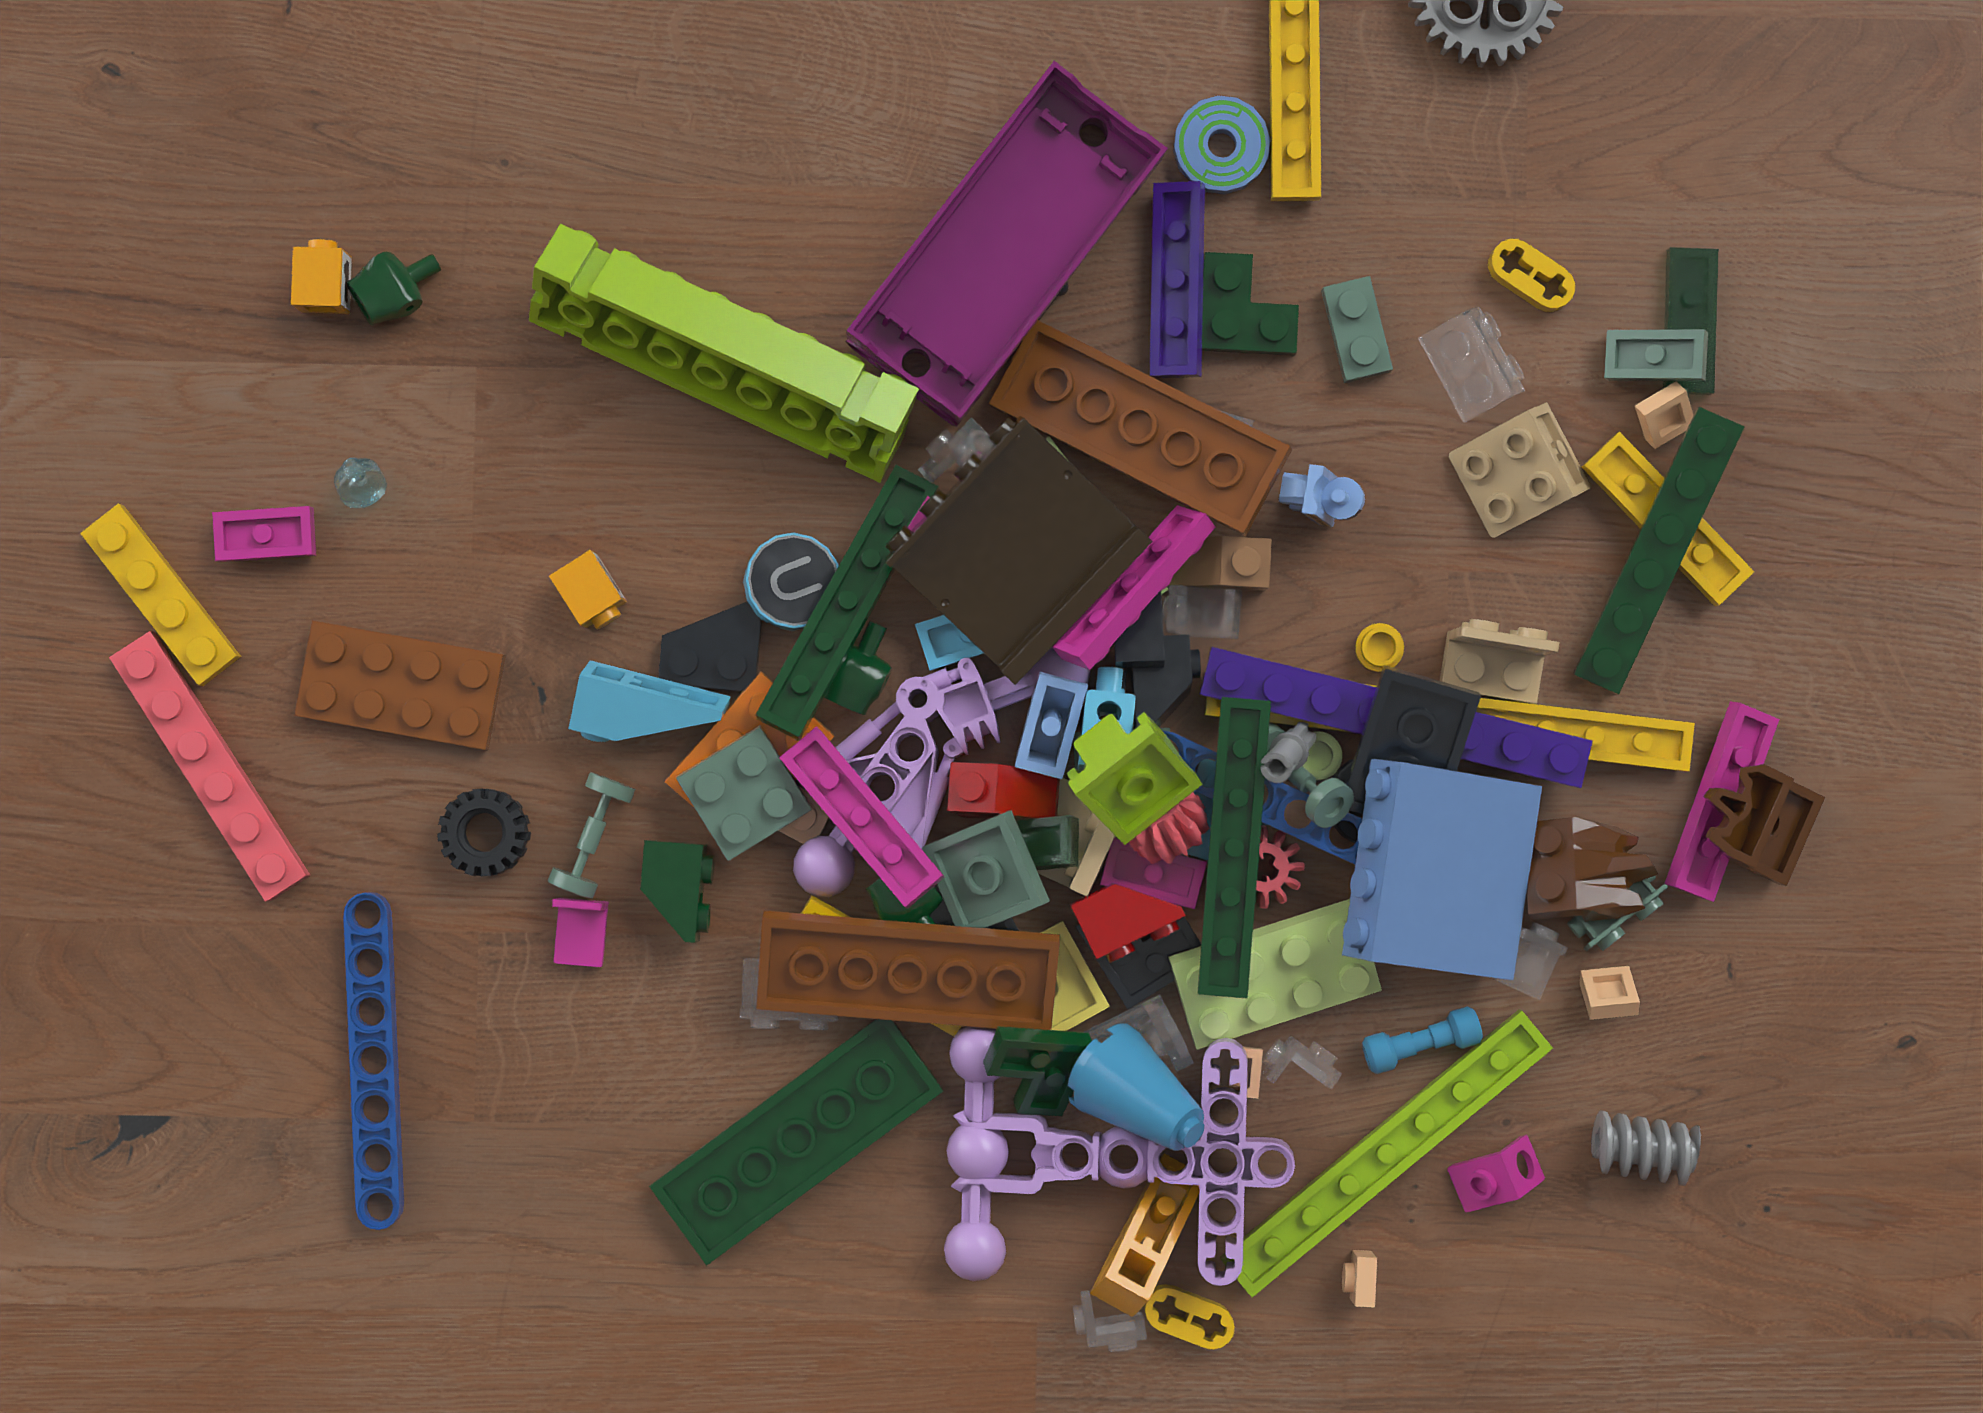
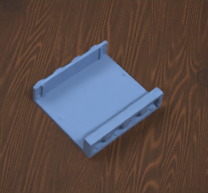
M1371 759L1370 771L1365 782L1366 797L1362 823L1358 829L1359 844L1355 871L1350 882L1351 897L1347 922L1343 929L1344 944L1342 956L1379 963L1514 980L1542 786L1404 762Z

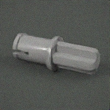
M1298 722L1294 728H1290L1287 732L1277 735L1272 741L1270 752L1261 760V763L1265 764L1260 767L1263 776L1267 780L1274 783L1284 782L1290 777L1293 770L1301 768L1306 763L1309 749L1316 741V733L1308 730V723Z

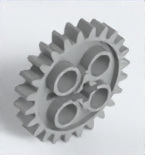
M1410 0L1408 3L1409 8L1423 9V12L1414 22L1415 26L1430 24L1432 27L1425 39L1427 43L1441 37L1444 43L1440 54L1444 56L1455 47L1459 49L1458 63L1463 64L1470 53L1476 54L1478 67H1483L1490 54H1493L1497 65L1502 66L1506 61L1508 50L1517 60H1520L1525 54L1524 43L1536 49L1542 42L1537 31L1549 35L1555 25L1547 16L1558 17L1563 10V6L1554 0H1488V28L1483 29L1480 26V17L1484 0H1460L1467 3L1472 10V17L1468 19L1457 18L1451 12L1449 3L1457 0ZM1505 3L1512 4L1518 9L1520 20L1516 22L1504 20L1498 12V6Z

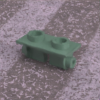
M1655 876L1636 882L1629 890L1641 896L1645 909L1618 919L1585 922L1582 916H1573L1567 922V925L1578 938L1586 933L1591 939V942L1584 947L1586 952L1596 944L1604 951L1626 934L1620 927L1634 914L1642 921L1664 904L1658 896L1668 886L1664 884L1655 890L1650 884L1656 879Z

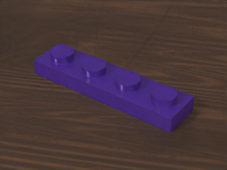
M1201 181L1153 183L1150 376L1153 378L1201 377L1205 184Z

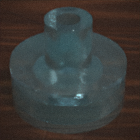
M353 457L345 460L334 476V486L341 501L351 508H364L376 503L384 495L387 487L386 479L379 465L375 461L366 458L358 459Z

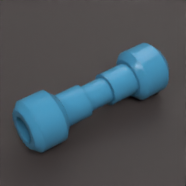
M1466 1006L1450 1011L1446 1018L1447 1020L1429 1025L1427 1029L1414 1033L1405 1032L1390 1037L1388 1034L1380 1032L1365 1037L1362 1042V1049L1369 1070L1375 1074L1394 1070L1398 1060L1417 1055V1052L1432 1047L1438 1049L1455 1044V1046L1463 1049L1480 1044L1483 1033L1475 1010Z

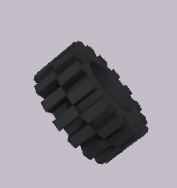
M472 789L473 791L461 793L454 802H449L444 808L447 811L444 816H440L438 825H441V833H437L438 842H442L444 849H441L444 857H448L452 861L451 865L454 868L465 871V874L471 876H492L513 868L518 863L517 860L525 855L528 849L525 846L531 837V832H528L527 827L530 821L528 815H524L522 811L523 806L518 801H514L511 795L496 791V789ZM481 813H488L496 817L503 831L502 839L498 846L487 852L473 848L466 836L468 823L474 816Z

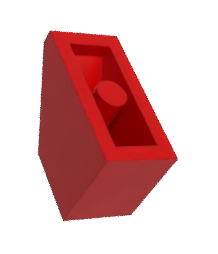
M951 762L947 811L963 818L990 819L1011 810L1015 820L1057 821L1060 779L1010 765Z

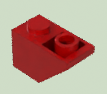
M1116 883L1109 884L1088 896L1070 903L1094 956L1098 959L1106 955L1109 963L1135 951L1132 942L1149 933L1152 940L1155 941L1180 929L1176 920L1186 916L1179 905Z

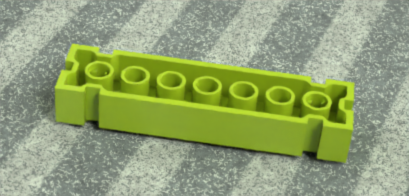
M563 224L559 225L534 266L532 289L536 292L530 302V322L562 337L568 332L582 338L581 345L827 459L831 453L847 460L845 467L881 483L903 440L909 422L908 417L913 409L919 388L908 384L902 377L884 372L880 378L865 371V363L852 354L841 353L821 344L809 334L797 333L774 322L763 313L752 312L730 302L720 293L708 292L685 281L674 272L663 271L647 264L628 251H619L614 248L611 254L599 249L597 240L589 233L573 230Z

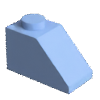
M1043 672L1039 673L1020 739L1015 767L1063 779L1088 684Z

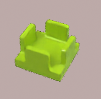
M1145 712L1137 717L1141 725L1129 734L1125 732L1113 714H1109L1074 742L1075 749L1086 764L1085 769L1079 772L1074 767L1066 773L1070 778L1068 784L1074 794L1124 845L1202 785L1196 773L1182 759L1166 734Z

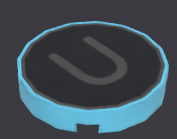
M798 533L776 535L761 544L748 561L743 580L746 599L755 614L766 623L769 622L774 626L780 627V629L788 631L804 629L839 565L830 550L811 536Z

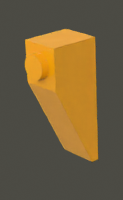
M1165 1153L1160 1158L1163 1167L1170 1171H1179L1186 1166ZM1155 1177L1154 1183L1147 1182L1110 1250L1090 1294L1133 1317L1149 1301L1199 1195L1200 1185L1170 1184L1163 1182Z

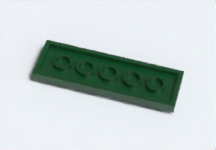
M875 1019L654 1181L649 1187L707 1266L942 1093L944 1089L893 1020Z

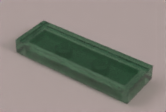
M1670 247L1666 255L1664 330L1705 329L1708 332L1706 381L1677 382L1689 395H1712L1715 393L1719 249ZM1663 381V388L1675 381Z

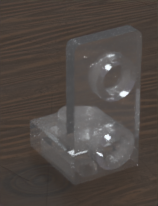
M1160 994L1084 1031V1033L1090 1034L1092 1041L1097 1039L1103 1043L1113 1035L1107 1030L1108 1028L1121 1023L1129 1024L1139 1031L1148 1044H1152L1159 1057L1168 1055L1176 1072L1194 1064L1185 1042Z

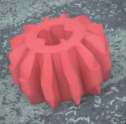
M1194 792L1188 795L1129 842L1132 849L1137 851L1140 857L1146 858L1151 864L1157 863L1162 859L1170 864L1180 854L1188 857V849L1192 846L1203 844L1201 835L1210 829L1207 823V815L1204 811L1205 806L1200 797L1195 795Z
M1261 825L1259 859H1263V853H1267L1271 856L1269 865L1275 869L1270 878L1269 876L1262 875V881L1257 880L1259 908L1266 909L1269 905L1270 891H1272L1275 899L1280 904H1284L1287 902V896L1280 886L1284 883L1289 888L1295 890L1300 888L1301 883L1296 879L1288 877L1289 870L1303 871L1305 864L1298 861H1288V857L1300 850L1297 843L1289 844L1284 849H1280L1286 837V833L1278 830L1271 842L1268 843V830L1263 825Z

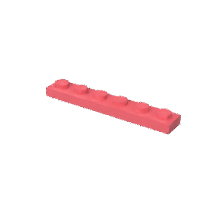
M149 631L110 656L111 662L264 901L269 902L310 876V873L157 634Z

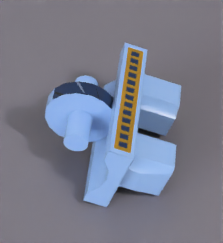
M1310 464L1308 475L1284 472L1279 501L1282 504H1289L1291 510L1302 512V514L1318 525L1333 527L1334 519L1340 521L1350 520L1362 511L1365 503V494L1362 487L1353 479L1347 477L1338 478L1325 466Z

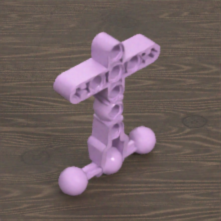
M965 1026L957 1032L952 1039L949 1055L951 1065L957 1075L965 1080L964 1110L953 1115L961 1126L956 1128L950 1136L946 1151L948 1163L959 1176L951 1187L962 1192L961 1222L949 1232L944 1245L946 1262L955 1274L962 1279L970 1281L986 1280L996 1274L1004 1263L1006 1254L1004 1238L998 1228L990 1223L991 1192L1034 1194L1042 1188L1045 1182L1078 1180L1092 1174V1180L1098 1181L1101 1177L1111 1186L1123 1189L1136 1187L1146 1180L1148 1183H1154L1155 1177L1170 1184L1200 1185L1199 1272L1206 1281L1218 1286L1228 1285L1237 1279L1243 1265L1245 1187H1280L1290 1180L1295 1168L1293 1151L1283 1140L1271 1137H1246L1248 1059L1245 1049L1239 1042L1230 1038H1221L1212 1042L1206 1049L1202 1065L1201 1106L1204 1112V1132L1196 1144L1182 1149L1187 1155L1188 1163L1179 1171H1170L1163 1167L1160 1162V1153L1166 1147L1119 1127H1113L1103 1134L1102 1132H1095L1093 1137H1091L1086 1132L1048 1127L1046 1119L1041 1115L1018 1113L993 1114L994 1081L1000 1077L987 1076L983 1060L997 1029ZM1221 1049L1230 1050L1231 1058L1239 1059L1240 1064L1234 1065L1230 1069L1229 1085L1239 1083V1091L1228 1087L1213 1090L1209 1088L1210 1082L1220 1085L1221 1069L1219 1065L1212 1064L1211 1058H1218ZM1222 1098L1230 1099L1238 1107V1116L1231 1123H1218L1210 1113V1106L1213 1102ZM1001 1130L1031 1131L1034 1133L1036 1146L1031 1152V1157L1036 1164L1034 1175H999L1006 1166L1009 1154L1007 1140ZM1075 1142L1084 1146L1089 1156L1088 1163L1077 1168L1069 1166L1062 1156V1150L1065 1145ZM1123 1144L1131 1146L1138 1155V1163L1131 1169L1118 1168L1111 1159V1151L1114 1147ZM1219 1148L1232 1151L1237 1158L1235 1168L1227 1173L1215 1171L1209 1163V1156L1213 1151ZM1276 1150L1282 1153L1287 1160L1285 1169L1275 1175L1263 1172L1259 1167L1258 1160L1264 1152ZM1217 1198H1225L1233 1203L1236 1208V1214L1227 1222H1218L1209 1215L1208 1205ZM1206 1232H1209V1233H1212V1234H1215V1235L1210 1236V1237H1207V1236H1206ZM1232 1233H1236V1234H1237V1238H1233V1237L1227 1236V1235L1232 1234ZM1217 1235H1226V1257L1235 1260V1262H1227L1224 1271L1216 1270L1215 1262L1207 1261V1258L1215 1256Z

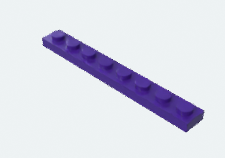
M1211 647L1199 695L1221 700V697L1271 701V713L1362 735L1377 687ZM1476 712L1461 760L1581 788L1593 740Z

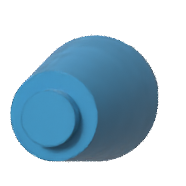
M1116 1024L1107 1029L1113 1034L1103 1043L1094 1039L1084 1049L1071 1071L1068 1087L1074 1091V1097H1068L1073 1106L1084 1113L1174 1151L1181 1150L1184 1147H1192L1198 1142L1205 1128L1203 1110L1139 1031L1129 1024Z

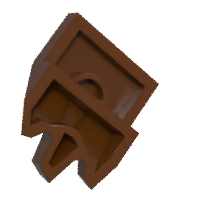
M1765 764L1740 768L1737 792L1724 788H1709L1703 797L1724 816L1717 827H1710L1706 837L1730 861L1776 884L1787 886L1825 797L1793 782L1794 778Z
M1579 817L1537 821L1527 886L1528 915L1532 920L1582 916L1585 922L1618 919L1645 909L1641 896L1636 892L1630 891L1629 888L1636 882L1658 875V872L1647 855L1627 853L1637 845L1639 837L1616 826Z

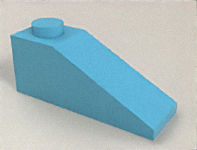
M590 660L579 675L568 729L581 732V735L588 740L607 742L609 740L619 741L721 721L729 706L731 696Z

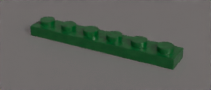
M1697 407L1573 672L1574 675L1614 693H1620L1745 426L1704 408Z
M895 465L756 712L757 720L798 741L801 740L895 571L893 566L890 567L885 562V558L890 553L885 546L904 525L908 527L927 495L931 497L939 489V486Z
M1221 697L1197 990L1199 995L1248 998L1265 777L1260 767L1265 764L1261 763V760L1267 754L1271 701Z

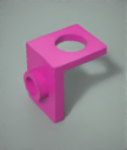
M561 897L552 900V907H558L554 963L591 967L603 966L608 901Z
M1528 1135L1518 1137L1499 1152L1455 1163L1447 1168L1465 1212L1518 1200L1545 1180ZM1518 1152L1526 1160L1528 1167L1527 1178H1524L1518 1170Z

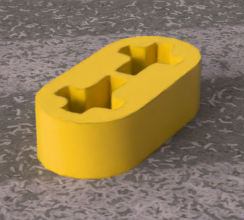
M1507 239L1502 241L1490 254L1488 269L1491 276L1499 284L1537 309L1544 312H1555L1562 309L1572 299L1575 292V281L1572 274L1528 243L1519 239ZM1513 251L1517 252L1520 255L1518 264L1530 273L1527 275L1516 268L1510 273L1505 272L1502 269L1505 261L1499 257L1500 254L1508 256ZM1534 276L1544 282H1549L1553 277L1561 282L1558 290L1563 294L1562 298L1555 295L1550 300L1545 299L1542 296L1545 287L1534 280Z
M1163 1284L1156 1286L1149 1301L1144 1305L1146 1318L1151 1326L1161 1332L1200 1347L1212 1350L1222 1348L1233 1337L1235 1326L1233 1318L1226 1307L1174 1285ZM1167 1295L1173 1296L1175 1307L1186 1312L1185 1318L1168 1314L1166 1320H1160L1158 1309L1153 1307L1155 1301L1164 1302ZM1213 1313L1219 1314V1322L1225 1329L1222 1333L1214 1331L1211 1338L1205 1337L1203 1326L1192 1322L1194 1315L1209 1320Z

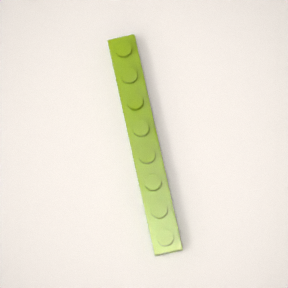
M1518 1009L1483 1038L1480 1044L1475 1045L1244 1236L1243 1265L1237 1280L1251 1297L1259 1293L1553 1049L1525 1013ZM1225 1253L1220 1256L1225 1266L1227 1262H1235L1234 1259L1227 1258Z

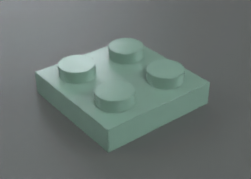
M761 725L676 777L728 861L812 810L791 773L780 760L779 754Z
M1011 810L922 847L924 853L945 876L937 885L955 926L986 928L1050 901Z

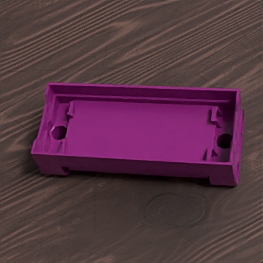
M1053 61L846 330L847 340L845 342L882 373L898 375L905 379L908 384L919 388L916 399L954 427H958L984 393L988 384L1123 208L1156 169L1168 148L1149 133L1137 128L1086 89L1073 74L1056 61ZM1088 125L1096 126L1104 133L1105 142L1096 147L1088 146L1081 140L1079 130ZM919 353L927 358L930 369L924 376L912 377L903 370L902 362L904 358L910 354Z

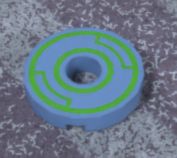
M1215 96L1199 101L1185 112L1175 131L1173 152L1178 169L1185 178L1187 177L1189 181H1201L1205 184V192L1228 194L1244 189L1259 176L1268 160L1270 137L1264 119L1253 106L1236 97ZM1218 133L1229 135L1235 143L1234 152L1224 158L1213 155L1208 147L1210 137Z

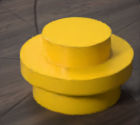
M1376 623L1364 628L1360 632L1355 642V653L1357 659L1365 668L1375 672H1382L1384 665L1395 667L1400 662L1404 653V642L1400 633L1394 627L1388 624Z

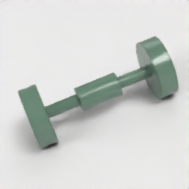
M1269 723L1267 753L1270 752L1271 743L1276 736L1285 732L1273 723ZM1303 766L1293 770L1288 778L1301 792L1306 793L1309 791L1311 793L1306 801L1305 813L1310 820L1321 828H1328L1340 822L1352 806L1354 799L1353 791L1338 778L1325 780L1317 786L1315 784L1316 778Z
M590 772L585 786L603 794L594 817L588 816L576 847L580 849V853L572 873L553 867L547 881L572 893L593 899L598 884L581 877L589 854H595L607 824V822L603 821L611 798L631 803L636 789Z

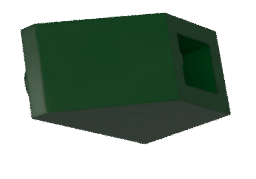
M644 840L640 890L685 942L696 943L700 941V932L708 933L710 926L711 904L703 903L704 884L713 883L715 856L707 855V844Z

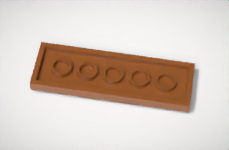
M1039 320L1023 339L989 402L992 408L1016 420L1020 416L1024 417L1035 430L1192 510L1207 514L1210 519L1245 537L1292 451L1289 445Z
M764 910L761 928L756 1009L995 1029L998 1026L1051 1030L1060 934Z

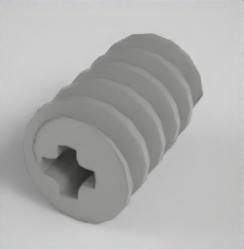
M1600 1110L1592 1130V1157L1599 1159L1603 1174H1608L1613 1161H1617L1619 1163L1620 1175L1623 1177H1627L1632 1165L1637 1164L1639 1176L1642 1180H1646L1652 1167H1656L1660 1182L1666 1183L1671 1170H1676L1678 1184L1685 1186L1690 1174L1694 1172L1697 1165L1701 1145L1700 1126L1695 1125L1688 1131L1684 1123L1676 1122L1669 1129L1666 1121L1656 1119L1650 1126L1647 1118L1641 1116L1634 1118L1630 1125L1627 1115L1618 1113L1611 1121L1608 1112Z

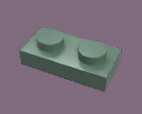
M1370 276L1323 287L1321 292L1344 383L1391 372L1393 366Z
M1705 329L1607 330L1604 378L1608 381H1706L1708 332Z

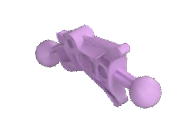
M1051 647L1016 685L1006 676L984 684L973 661L970 658H963L958 662V667L947 671L944 668L923 677L906 679L899 686L896 693V702L874 721L868 719L835 748L869 788L872 780L877 776L888 775L893 778L895 783L894 793L889 799L881 802L922 849L948 788L950 778L947 776L950 771L951 762L964 753L965 755L969 754L967 742L976 739L981 749H984L983 736L992 733L997 743H1000L998 721L994 711L1032 697L1040 672L1088 684L1090 670L1062 660ZM962 679V682L952 685V682ZM919 693L926 694L927 702L923 707L915 708L912 706V699L915 695ZM900 712L904 715L901 722L877 754L853 758L882 734L880 729ZM940 714L954 738L944 744L943 751L945 754L936 772L939 751L929 722H932ZM917 736L924 743V751L921 757L912 762L902 760L898 753L900 742L906 737ZM837 826L829 836H817L807 840L798 849L794 858L793 872L797 883L805 892L816 897H831L841 893L849 886L854 876L855 861L852 852L855 850V847Z

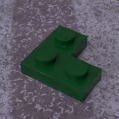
M1205 252L1203 267L1202 351L1295 356L1297 353L1299 305L1251 302L1253 254Z
M998 1026L983 1064L987 1076L1022 1078L1013 1099L1018 1114L1063 1117L1069 1103L1068 1097H1072L1074 1092L1068 1087L1071 1071L1081 1053L1092 1040L1090 1034L1084 1032Z

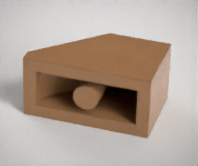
M1229 536L1207 537L1200 550L1190 556L1172 576L1168 587L1264 592L1269 588L1272 539Z

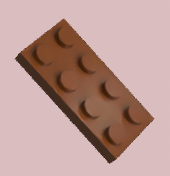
M312 620L294 716L489 750L506 655Z

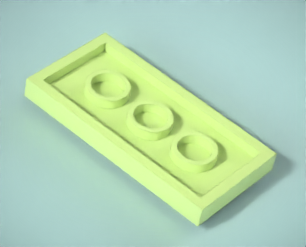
M1350 899L1254 929L1247 999L1197 994L1201 946L1169 956V962L1196 1049L1208 1047L1217 1039H1233L1382 991L1374 962L1342 956L1344 944L1343 929L1347 922Z

